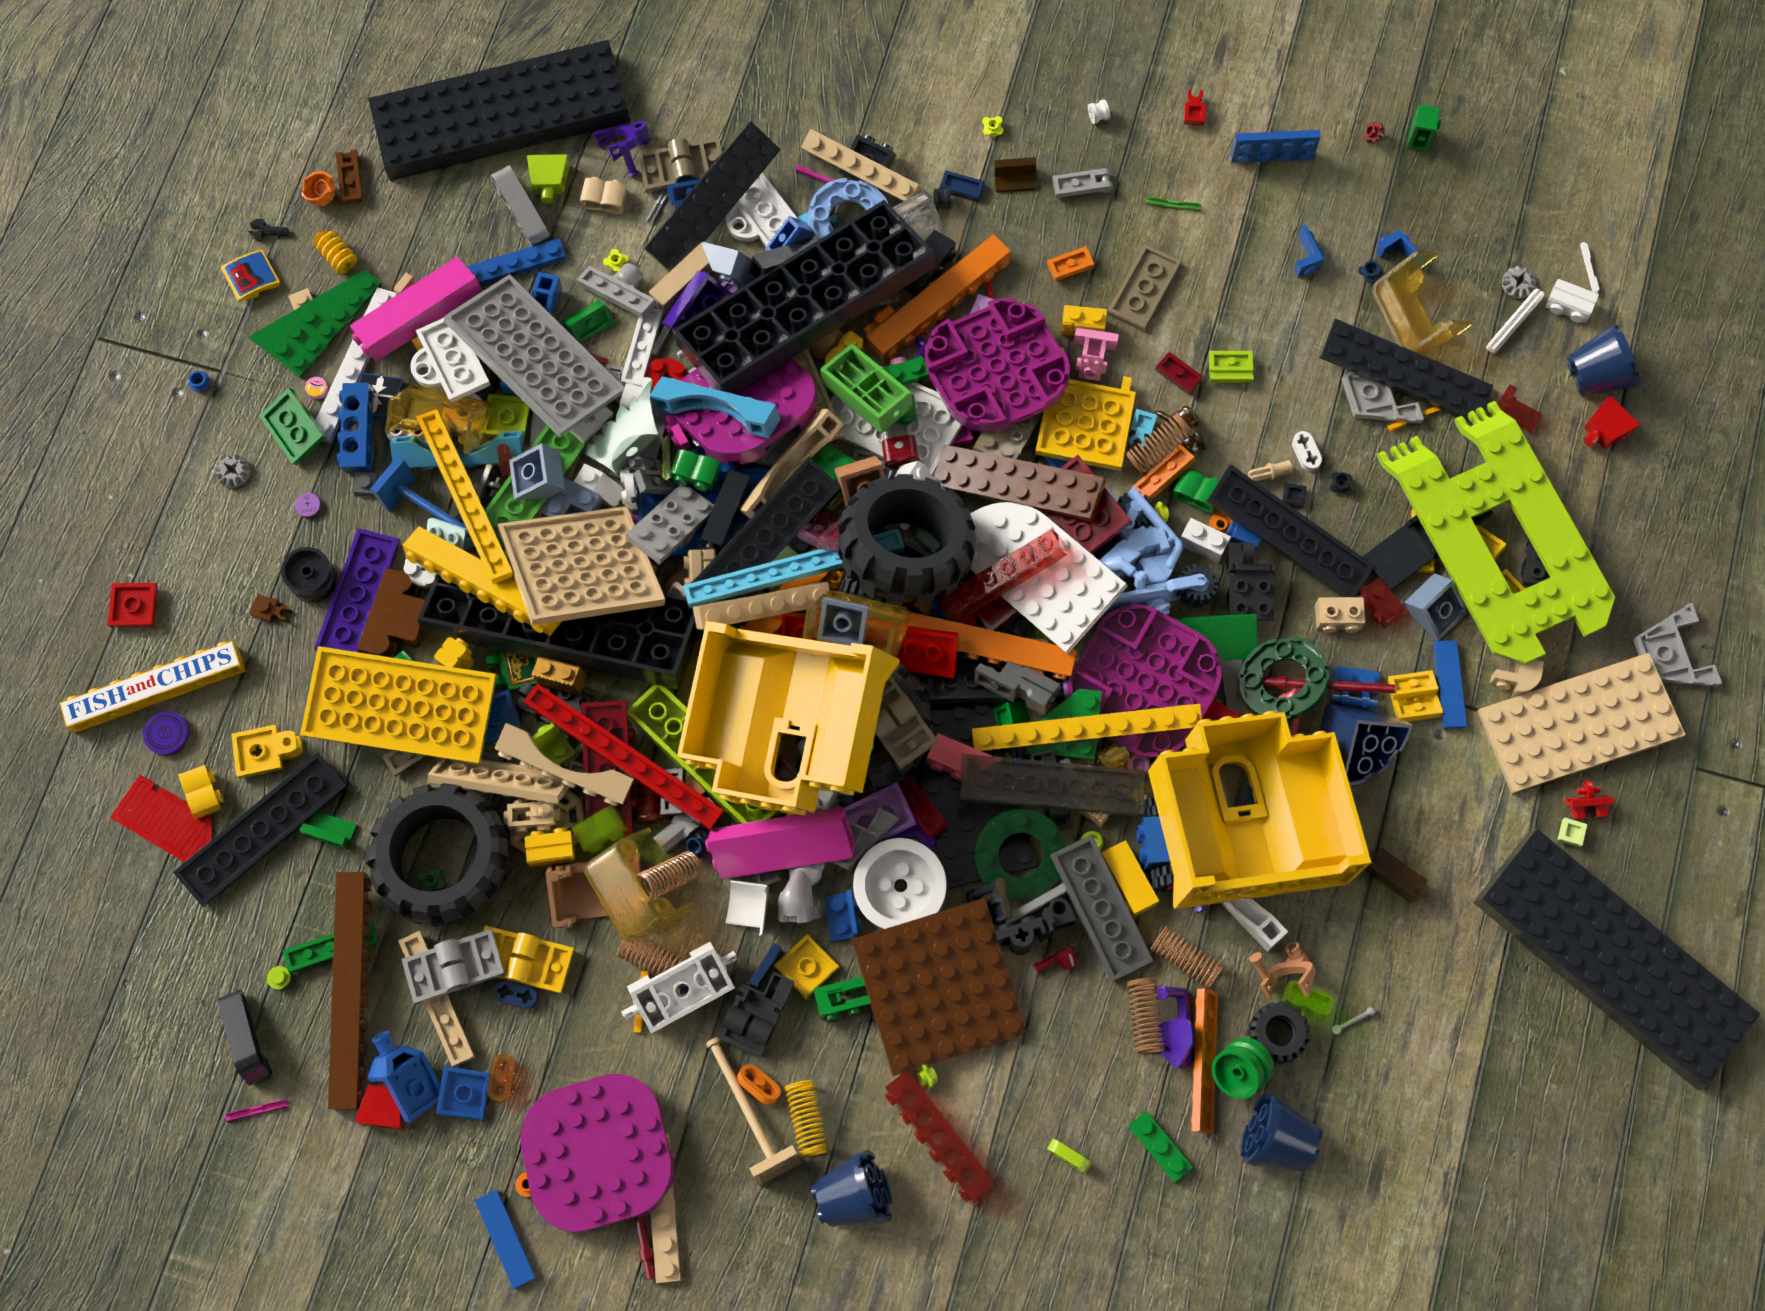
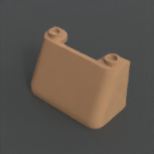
M633 852L579 858L575 862L549 865L546 871V881L553 927L559 926L560 929H567L573 927V923L577 922V919L623 914V917L628 918L629 921L642 919V916L646 915L645 902L635 895L632 887L633 877L642 872L641 854ZM639 876V877H638V880H637L638 889H639V892L641 893V895L645 898V896H644V894H643V892H642V890H641V888H640V883H639V878H640V876ZM642 877V878H641V885H642V888H643V890H644L643 877Z

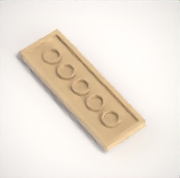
M441 758L428 773V782L436 783L439 786L443 783L460 785L464 790L472 789L482 793L491 792L506 797L515 796L525 800L545 801L549 804L559 803L570 788V786L562 783L563 778L556 775L553 779L541 774L542 769L533 767L529 769L522 765L481 759L480 764Z

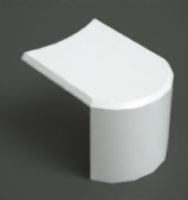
M730 880V900L725 923L760 928L761 935L765 926L769 887L764 884Z

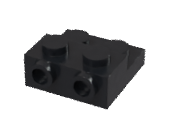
M857 134L850 149L890 169L896 157V154L893 152L894 148L885 143H882V145L875 143L876 139L867 134H864L863 137ZM839 170L840 174L859 182L861 180L844 170Z

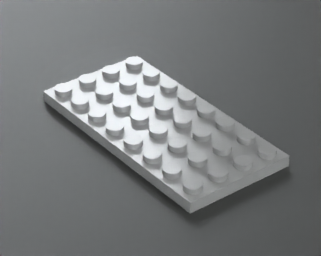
M510 274L444 316V322L559 437H562L623 394L624 387Z

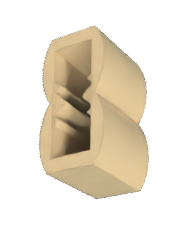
M599 177L585 178L580 199L581 206L592 211L623 214L627 197V186L619 180L603 181Z

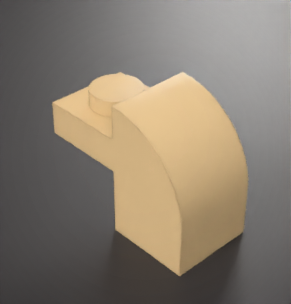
M1533 660L1525 665L1516 663L1515 673L1496 669L1491 675L1490 684L1496 685L1498 689L1502 690L1512 689L1511 697L1513 698L1529 693L1541 680L1544 662Z

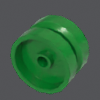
M1247 1037L1235 1039L1214 1058L1212 1063V1076L1216 1085L1225 1094L1237 1099L1250 1098L1271 1079L1274 1071L1273 1059L1269 1051L1262 1043Z

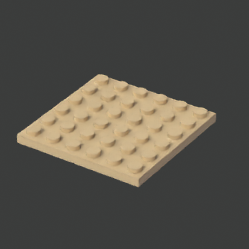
M627 506L498 524V533L532 626L663 606L665 604V597L648 556L626 540V534L635 526Z

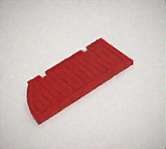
M139 775L110 818L179 860L186 862L213 839L212 821L214 818L206 815L195 819L186 801L162 787L156 793L153 791L156 784Z

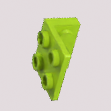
M554 723L542 726L538 733L532 736L534 743L540 751L561 767L573 757L578 756L564 734Z

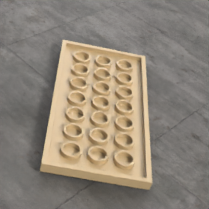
M1649 653L1480 708L1477 711L1511 794L1683 738L1686 735Z

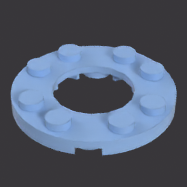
M847 178L831 181L822 186L811 200L808 211V225L814 231L812 236L821 239L834 231L830 224L829 215L833 207L841 202L852 201L859 203L868 210L882 200H885L887 203L888 201L876 187L865 181L859 180L858 182L847 180Z

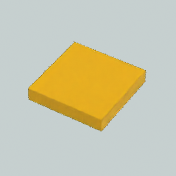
M808 934L774 965L782 976L795 981L793 987L805 1000L814 993V988L821 987L840 968Z

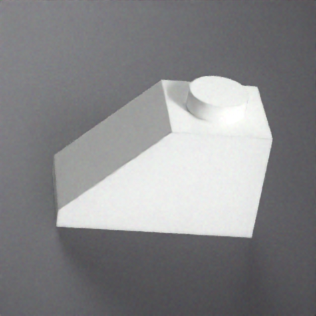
M585 463L574 480L575 483L600 494L603 504L611 508L618 506L622 499V491H625L605 473Z

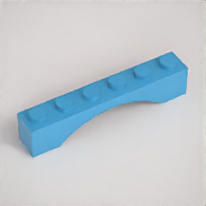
M661 377L650 394L655 410L670 414L696 409L720 411L739 420L749 434L768 439L780 421L777 407L771 402H763L751 397H743L731 392H723L714 388L679 381L675 378Z
M523 431L501 432L493 440L482 446L456 451L465 467H476L478 464L497 466L499 463H508L510 465L509 460L526 452ZM397 436L390 442L392 461L399 456L405 460L410 469L414 467L433 469L435 466H438L428 443L418 436Z

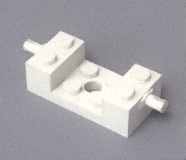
M708 942L690 952L691 958L650 979L647 975L630 984L627 988L634 1005L621 1011L625 1020L639 1014L652 1034L731 991L735 987L727 974L726 965L738 960L735 952L732 951L721 957L716 953L711 942ZM680 984L688 986V992L684 995H678L675 992L676 987Z

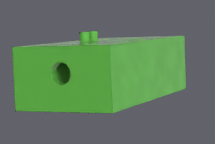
M850 344L820 369L823 385L880 433H883L913 408L911 391L853 344Z

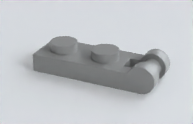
M1108 168L1053 176L1052 182L1056 198L1095 192H1111L1113 184L1109 180L1111 176Z

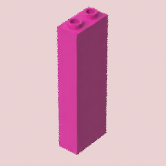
M455 257L351 324L350 327L354 332L351 336L367 357L371 355L377 362L416 337V330L444 318L445 315L480 294L483 290L471 271L458 257Z
M843 807L806 813L805 816L791 815L713 828L710 830L708 839H706L707 851L712 854L713 868L715 871H718L720 879L853 858L856 845Z

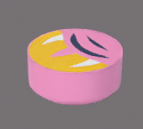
M313 377L307 381L305 390L312 399H322L328 393V385L324 379Z

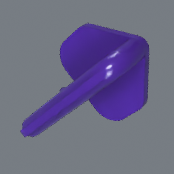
M1160 986L1157 989L1158 997L1162 1000H1166L1168 997L1177 998L1178 1019L1162 1022L1158 1026L1163 1029L1156 1031V1033H1163V1035L1156 1038H1163L1164 1040L1157 1043L1165 1044V1050L1160 1053L1174 1068L1186 1069L1193 1064L1195 1056L1191 995L1185 988Z

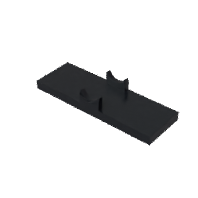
M1489 510L1471 518L1475 526L1480 525L1491 517L1493 511ZM1415 515L1406 521L1404 526L1362 557L1375 565L1371 572L1391 592L1439 555L1418 516Z

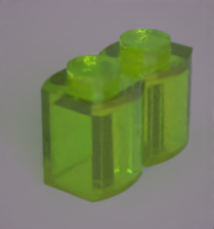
M614 805L606 807L571 828L584 852L591 851L592 854L603 849V844L611 839L612 842H615L624 837L623 832L627 830Z
M1290 981L1285 986L1280 1001L1284 1002L1285 1005L1288 1003L1293 1004L1294 1009L1297 1010L1299 1008L1311 1018L1323 1020L1330 1014L1335 999L1324 991L1312 989L1309 997H1305L1298 985V981Z

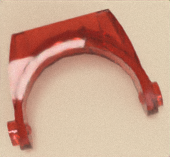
M500 444L497 448L500 471L502 476L509 477L511 475L509 460L513 457L508 446Z

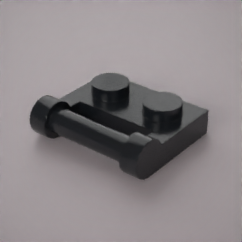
M1002 877L994 879L992 883L981 888H972L966 892L967 903L979 900L981 897L994 892L995 898L986 902L993 925L1013 917L1005 892L1006 881Z

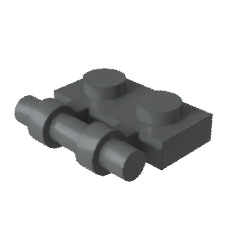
M638 456L629 459L628 465L637 469L633 474L640 493L669 495L675 490L672 478L668 480L663 479V461H659L657 458H649L647 460L644 457Z

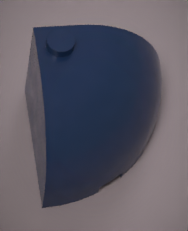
M1326 704L1320 731H1326V733L1335 732L1349 785L1351 786L1364 783L1372 775H1379L1392 764L1390 760L1397 751L1401 752L1404 748L1413 725L1399 718L1372 710Z

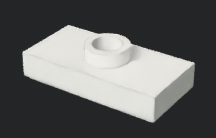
M603 407L569 432L584 443L602 427L603 422L609 421L613 417V413L608 408Z

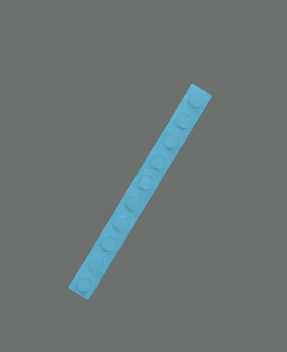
M898 529L872 535L880 546L893 554L905 551V546ZM823 548L683 585V589L690 609L693 606L708 604L840 569L843 566L842 560L838 555V549Z

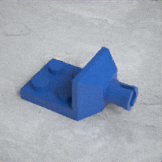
M385 1031L378 1034V1038L374 1037L372 1039L379 1052V1056L373 1060L368 1079L370 1082L384 1081L405 1122H411L437 1103L440 1083L423 1051L404 1045L397 1046L390 1032Z

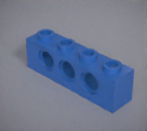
M342 383V390L339 392L342 411H339L338 414L341 432H338L340 453L337 454V463L346 473L371 472L374 388L369 383ZM359 403L358 409L352 411V406ZM359 424L358 429L351 432L352 426ZM358 445V449L351 453V447Z

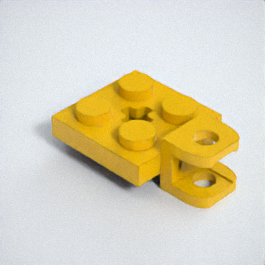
M277 725L231 734L236 777L239 779L283 770L282 759L297 758L304 753L302 738L296 736V733L293 731L279 732ZM259 746L263 750L260 756L252 755V752L256 751V747Z

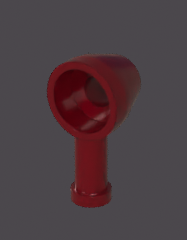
M1073 945L1056 952L1038 963H1034L1033 965L1037 973L1040 974L1041 971L1055 964H1058L1063 970L1076 965L1077 958Z

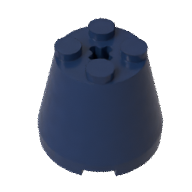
M1618 325L1607 328L1567 357L1569 372L1571 376L1576 375L1575 385L1579 395L1583 393L1586 395L1631 389L1641 385L1639 373H1635L1636 366L1633 354L1623 332L1618 333Z
M1267 1093L1262 1095L1253 1107L1256 1113L1252 1115L1249 1125L1245 1124L1240 1144V1156L1245 1157L1244 1163L1252 1166L1305 1172L1311 1162L1316 1163L1320 1150L1317 1149V1146L1322 1137L1323 1129L1278 1097Z
M866 1150L857 1153L817 1180L815 1185L811 1186L812 1196L817 1200L819 1206L817 1211L818 1218L822 1224L827 1223L831 1227L882 1224L892 1219L893 1216L891 1212L889 1213V1204L893 1203L890 1186L883 1168L879 1169L878 1165L873 1161L875 1159L873 1152Z

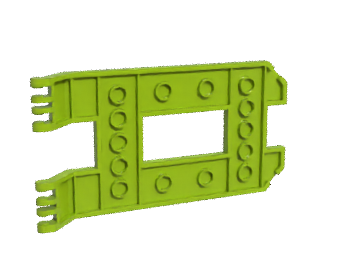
M1493 401L1487 404V409L1492 415L1491 418L1486 415L1483 408L1479 407L1476 409V413L1474 411L1468 412V418L1473 424L1471 427L1467 425L1463 416L1454 419L1460 433L1477 445L1486 463L1449 479L1438 457L1423 446L1417 436L1409 441L1415 452L1411 453L1407 445L1402 442L1398 444L1399 450L1396 446L1390 448L1391 455L1395 461L1391 462L1384 451L1377 453V458L1382 468L1399 481L1492 654L1506 657L1525 665L1546 654L1536 636L1538 633L1571 618L1575 620L1583 637L1603 629L1607 625L1615 596L1516 420L1500 410L1497 403ZM1509 502L1550 578L1515 594L1512 593L1471 519Z

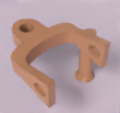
M1291 942L1286 945L1285 951L1288 953L1286 962L1272 966L1270 971L1267 970L1261 958L1262 953L1256 952L1249 957V960L1254 963L1263 980L1260 987L1267 999L1272 998L1277 978L1295 973L1303 974L1298 985L1303 995L1309 997L1316 969L1313 963L1308 962V956L1300 948L1298 942Z

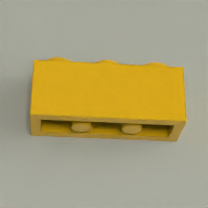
M1126 840L1101 852L1132 918L1157 906L1159 900Z

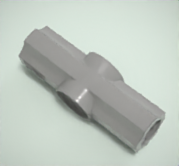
M707 795L704 796L712 803H714ZM687 814L676 815L672 819L671 824L653 839L662 851L667 854L684 839L691 838L692 833L697 831L701 824Z

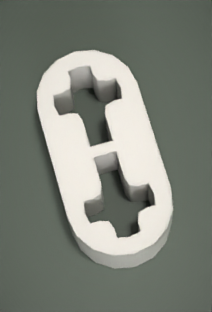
M1305 431L1298 432L1292 442L1293 449L1301 467L1307 472H1314L1320 467L1322 461L1320 452L1310 433ZM1300 439L1307 441L1305 447L1302 443L1298 444ZM1308 454L1311 460H1316L1314 465L1311 462L1307 463Z

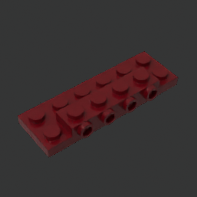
M628 701L581 703V713L630 747L631 742H635V730L630 728L628 722ZM583 744L584 773H601L616 770L629 776ZM634 779L624 803H618L617 806L605 802V797L600 794L593 797L585 793L587 840L634 837L633 815L634 810H638V797L633 796V787H637V780Z

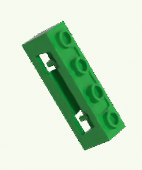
M862 977L814 988L821 1020L826 1019V1022L834 1021L840 1018L839 1015L848 1013L849 1016L862 1013V1009L871 1007L868 995L845 1001L846 1004H842L840 992H843V995L866 989Z

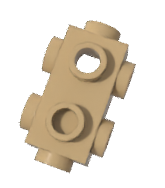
M516 800L514 804H507V811H504V824L508 825V828L514 831V834H527L529 829H537V831L548 833L551 832V828H556V822L561 821L560 808H556L555 803L549 804L545 801L536 800V802L528 803L526 800ZM526 816L525 821H518V818Z

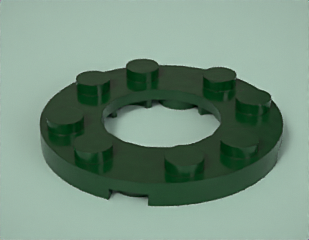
M1293 636L1278 640L1273 638L1257 646L1244 660L1239 673L1240 693L1247 706L1254 713L1263 715L1268 711H1276V713L1285 712L1287 720L1302 717L1312 711L1324 698L1330 683L1329 665L1321 650L1310 641ZM1285 660L1301 664L1306 671V681L1303 688L1297 694L1291 697L1275 698L1265 691L1263 679L1271 666Z
M1027 808L1009 809L992 817L981 829L982 831L974 847V861L977 872L985 885L992 883L998 877H1002L1007 885L1005 889L1007 898L1014 901H1026L1047 893L1060 879L1050 854L1065 848L1066 844L1059 828L1045 815ZM1020 832L1031 834L1037 838L1043 851L1042 861L1038 869L1029 876L1024 877L1011 876L1005 872L999 863L998 857L1003 841L1010 835Z

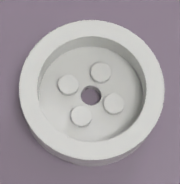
M895 838L880 842L865 853L856 868L853 889L856 902L866 918L875 925L886 929L939 912L946 897L947 879L941 862L928 847L911 839ZM904 879L907 882V889L904 892H897L895 890L894 884L896 880Z

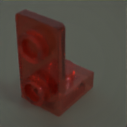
M1510 384L1497 405L1500 410L1516 420L1520 427L1532 432L1542 414L1516 400L1517 397L1513 395L1517 388Z

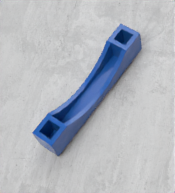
M538 272L531 296L552 317L563 289L560 278ZM501 379L499 385L503 395L519 397Z

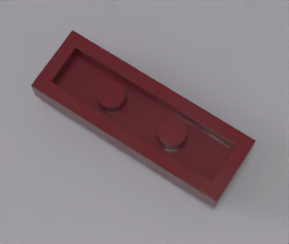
M906 775L905 779L898 784L915 821L933 839L949 823L913 779Z

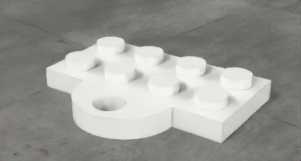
M761 173L727 214L726 224L729 233L735 239L744 242L760 239L765 246H768L770 239H773L775 233H778L780 226H783V223H785V219H788V216L797 217L765 175ZM742 223L744 227L736 230L733 228V225Z
M444 318L416 330L424 348L420 349L413 356L411 372L420 385L427 388L443 386L450 403L490 386L489 380L475 352L444 322ZM423 367L429 369L424 375L418 374L419 369Z

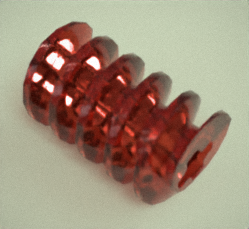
M638 782L637 787L641 790L637 792V796L641 799L637 800V805L641 808L637 809V815L640 816L637 818V823L644 825L658 824L660 819L665 818L659 813L661 811V805L659 804L661 797Z

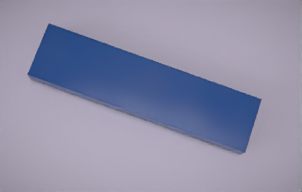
M1457 640L1434 641L1433 649L1439 701L1443 710L1441 717L1442 728H1466L1467 723Z
M496 1189L476 1199L475 1203L512 1288L516 1289L536 1279L498 1190Z

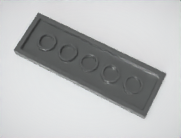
M1089 835L1050 854V858L1110 982L1153 962L1093 836Z

